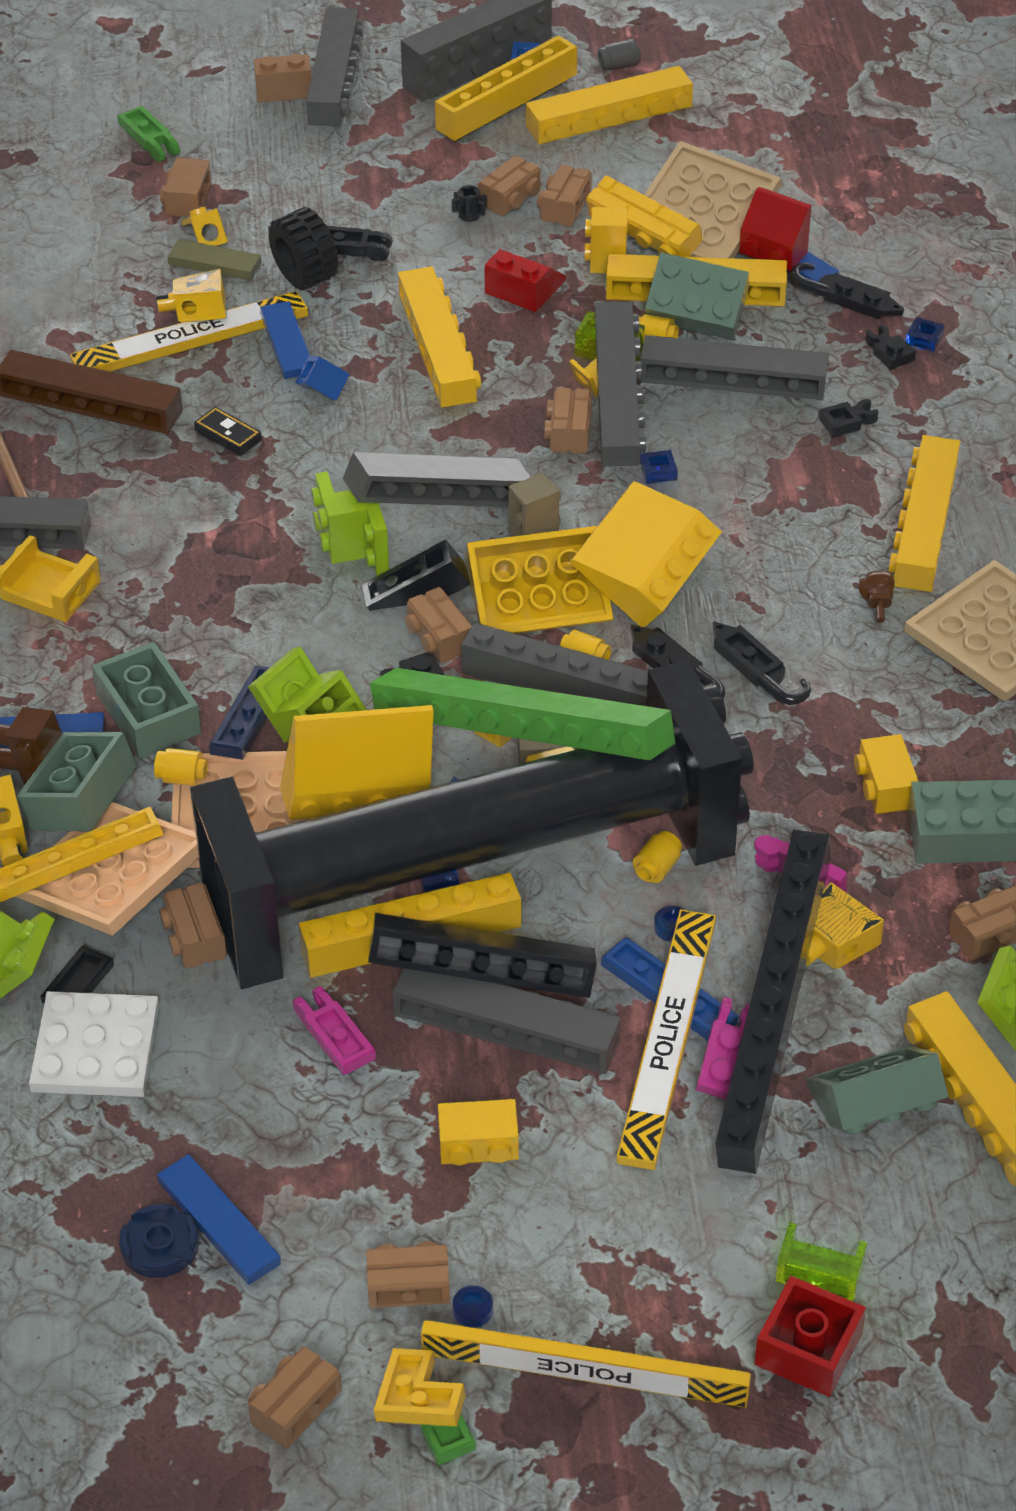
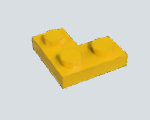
M393 1348L373 1409L376 1422L457 1427L466 1396L464 1384L430 1381L435 1364L433 1350Z

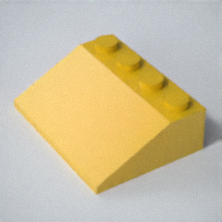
M633 481L570 560V563L639 626L646 627L665 610L722 531L698 509Z
M597 526L467 542L465 561L478 623L514 634L613 621L610 599L570 563V560Z
M432 705L294 716L280 784V791L289 820L312 819L430 788L434 712Z

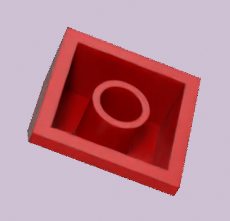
M758 187L740 229L739 253L755 259L787 260V270L791 271L808 253L812 205Z
M501 249L484 265L485 294L536 312L566 281V275L548 266Z

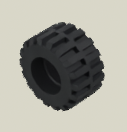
M302 207L270 223L268 237L272 255L281 273L295 288L299 290L306 289L337 273L339 262L334 239L324 221L314 210L312 211L309 207Z

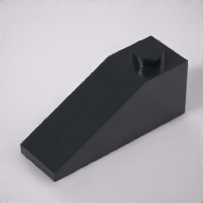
M445 539L362 584L366 607L369 611L407 605L410 598L420 594L424 596L426 592L438 587L450 596L471 584L464 560Z

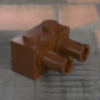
M22 707L11 725L0 724V745L9 747V749L0 747V769L18 771L24 786L62 735L53 710Z

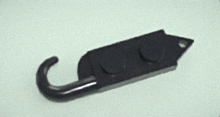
M799 263L791 269L790 276L792 282L797 287L822 296L824 300L879 320L881 316H902L904 313V308L891 298V292L838 273L824 275L818 282L800 275L802 270L815 269V265L810 263Z
M713 622L714 649L756 687L761 686L776 701L787 705L802 703L810 696V683L804 678L800 680L803 689L799 693H789L779 685L785 678L784 663L741 625L732 627Z
M631 625L632 652L649 666L657 668L688 660L701 684H716L724 699L725 688L721 681L702 667L703 663L659 627L649 629Z

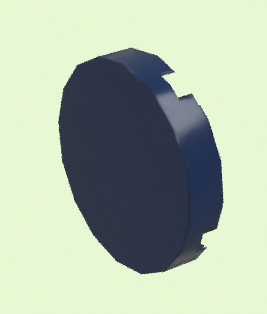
M153 1204L139 1209L131 1215L132 1219L128 1221L126 1226L124 1223L120 1230L119 1247L125 1264L135 1273L149 1278H165L181 1272L192 1263L199 1249V1232L193 1217L188 1213L186 1215L184 1212L179 1211L178 1207L170 1204Z

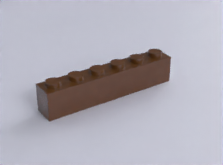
M10 350L0 364V396L164 434H169L183 412L180 387L16 350Z

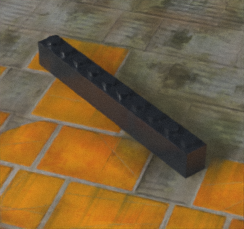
M795 829L792 832L715 1143L718 1168L752 1174L757 1173L831 861L829 834Z

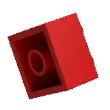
M790 1275L757 1337L754 1365L827 1397H831L863 1334L866 1307Z

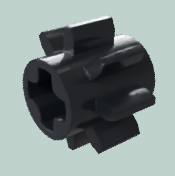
M462 186L458 192H454V199L451 200L452 212H459V218L463 221H476L480 218V215H485L487 195H480V189L476 186Z

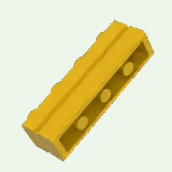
M605 175L598 183L597 188H594L587 196L586 202L590 217L592 216V207L628 208L627 235L635 238L636 242L643 248L650 246L657 250L659 254L661 252L689 257L691 252L695 251L702 242L703 237L700 224Z

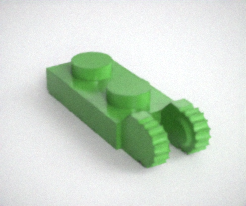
M143 106L117 115L118 124L143 148L149 150L152 158L157 162L165 160V153L161 147L162 144L165 145L166 150L171 155L176 156L180 154V146L170 134V131Z

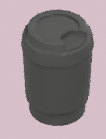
M633 39L605 45L603 48H598L597 51L598 61L602 70L634 66L641 61L640 48H637L636 40Z

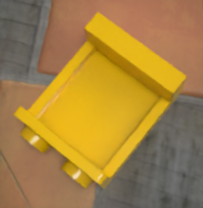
M29 535L21 545L16 547L14 553L4 565L0 566V599L67 622L101 582L98 558L85 554L79 563L76 564L40 551L36 537Z

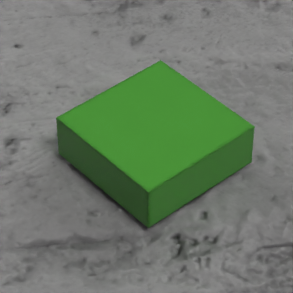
M461 1414L457 1427L420 1425L421 1434L438 1466L476 1450V1442Z

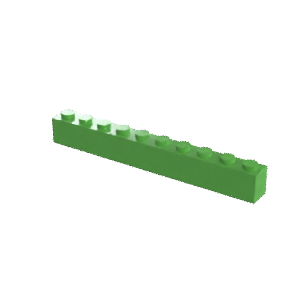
M395 668L370 682L375 710L432 705L434 710L433 724L644 760H651L676 744L671 710L402 668Z

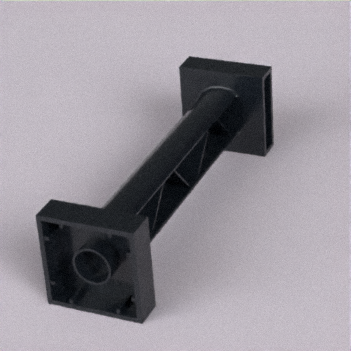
M688 660L648 670L646 706L671 710L676 743L651 760L576 749L255 833L233 776L190 787L201 883L206 885L225 937L226 951L240 989L283 979L278 918L664 814H669L695 866L734 856L737 825L748 822L750 818L748 800L740 784L741 777L752 774L754 764L751 748L745 735L742 732L729 735L724 726L726 722V709L719 688L714 683L702 686Z

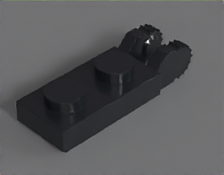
M327 226L334 239L337 254L367 256L372 261H384L389 257V249L392 246L393 239L388 233L370 231V229Z

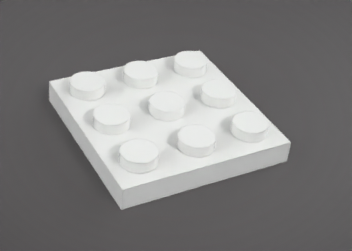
M47 991L29 1081L31 1092L145 1097L159 1010L158 996Z

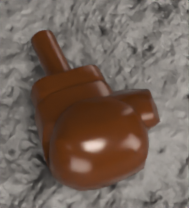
M887 571L868 572L865 578H861L858 583L859 593L862 598L868 601L871 608L876 609V621L878 623L885 621V608L892 605L894 595V576Z

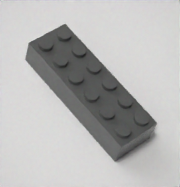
M490 0L402 39V87L421 102H424L511 60L513 42L543 44L552 39V0Z

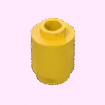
M644 314L643 317L639 316V333H634V338L640 337V344L642 345L644 344L645 335L678 338L679 327L675 325L673 318Z
M575 629L570 634H565L560 643L561 647L610 660L612 646L606 644L604 639Z
M167 748L166 751H158L156 754L154 776L156 779H162L163 783L196 786L207 777L208 760L203 759L201 751Z
M661 831L658 834L652 835L633 859V867L637 876L645 882L660 883L681 856L682 844L680 840L668 831Z

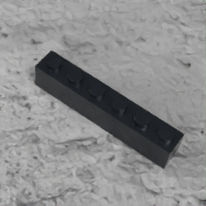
M375 913L368 963L585 998H590L597 966L595 948Z

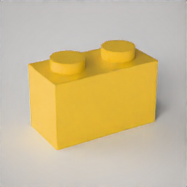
M592 207L591 219L585 220V237H591V243H585V261H590V273H607L608 254H626L628 208Z
M902 735L861 739L859 754L854 756V765L857 775L863 776V792L866 801L871 800L875 814L908 810L911 782L919 781Z
M515 1099L438 1104L441 1165H465L468 1163L491 1161L502 1163L508 1160H519V1136Z

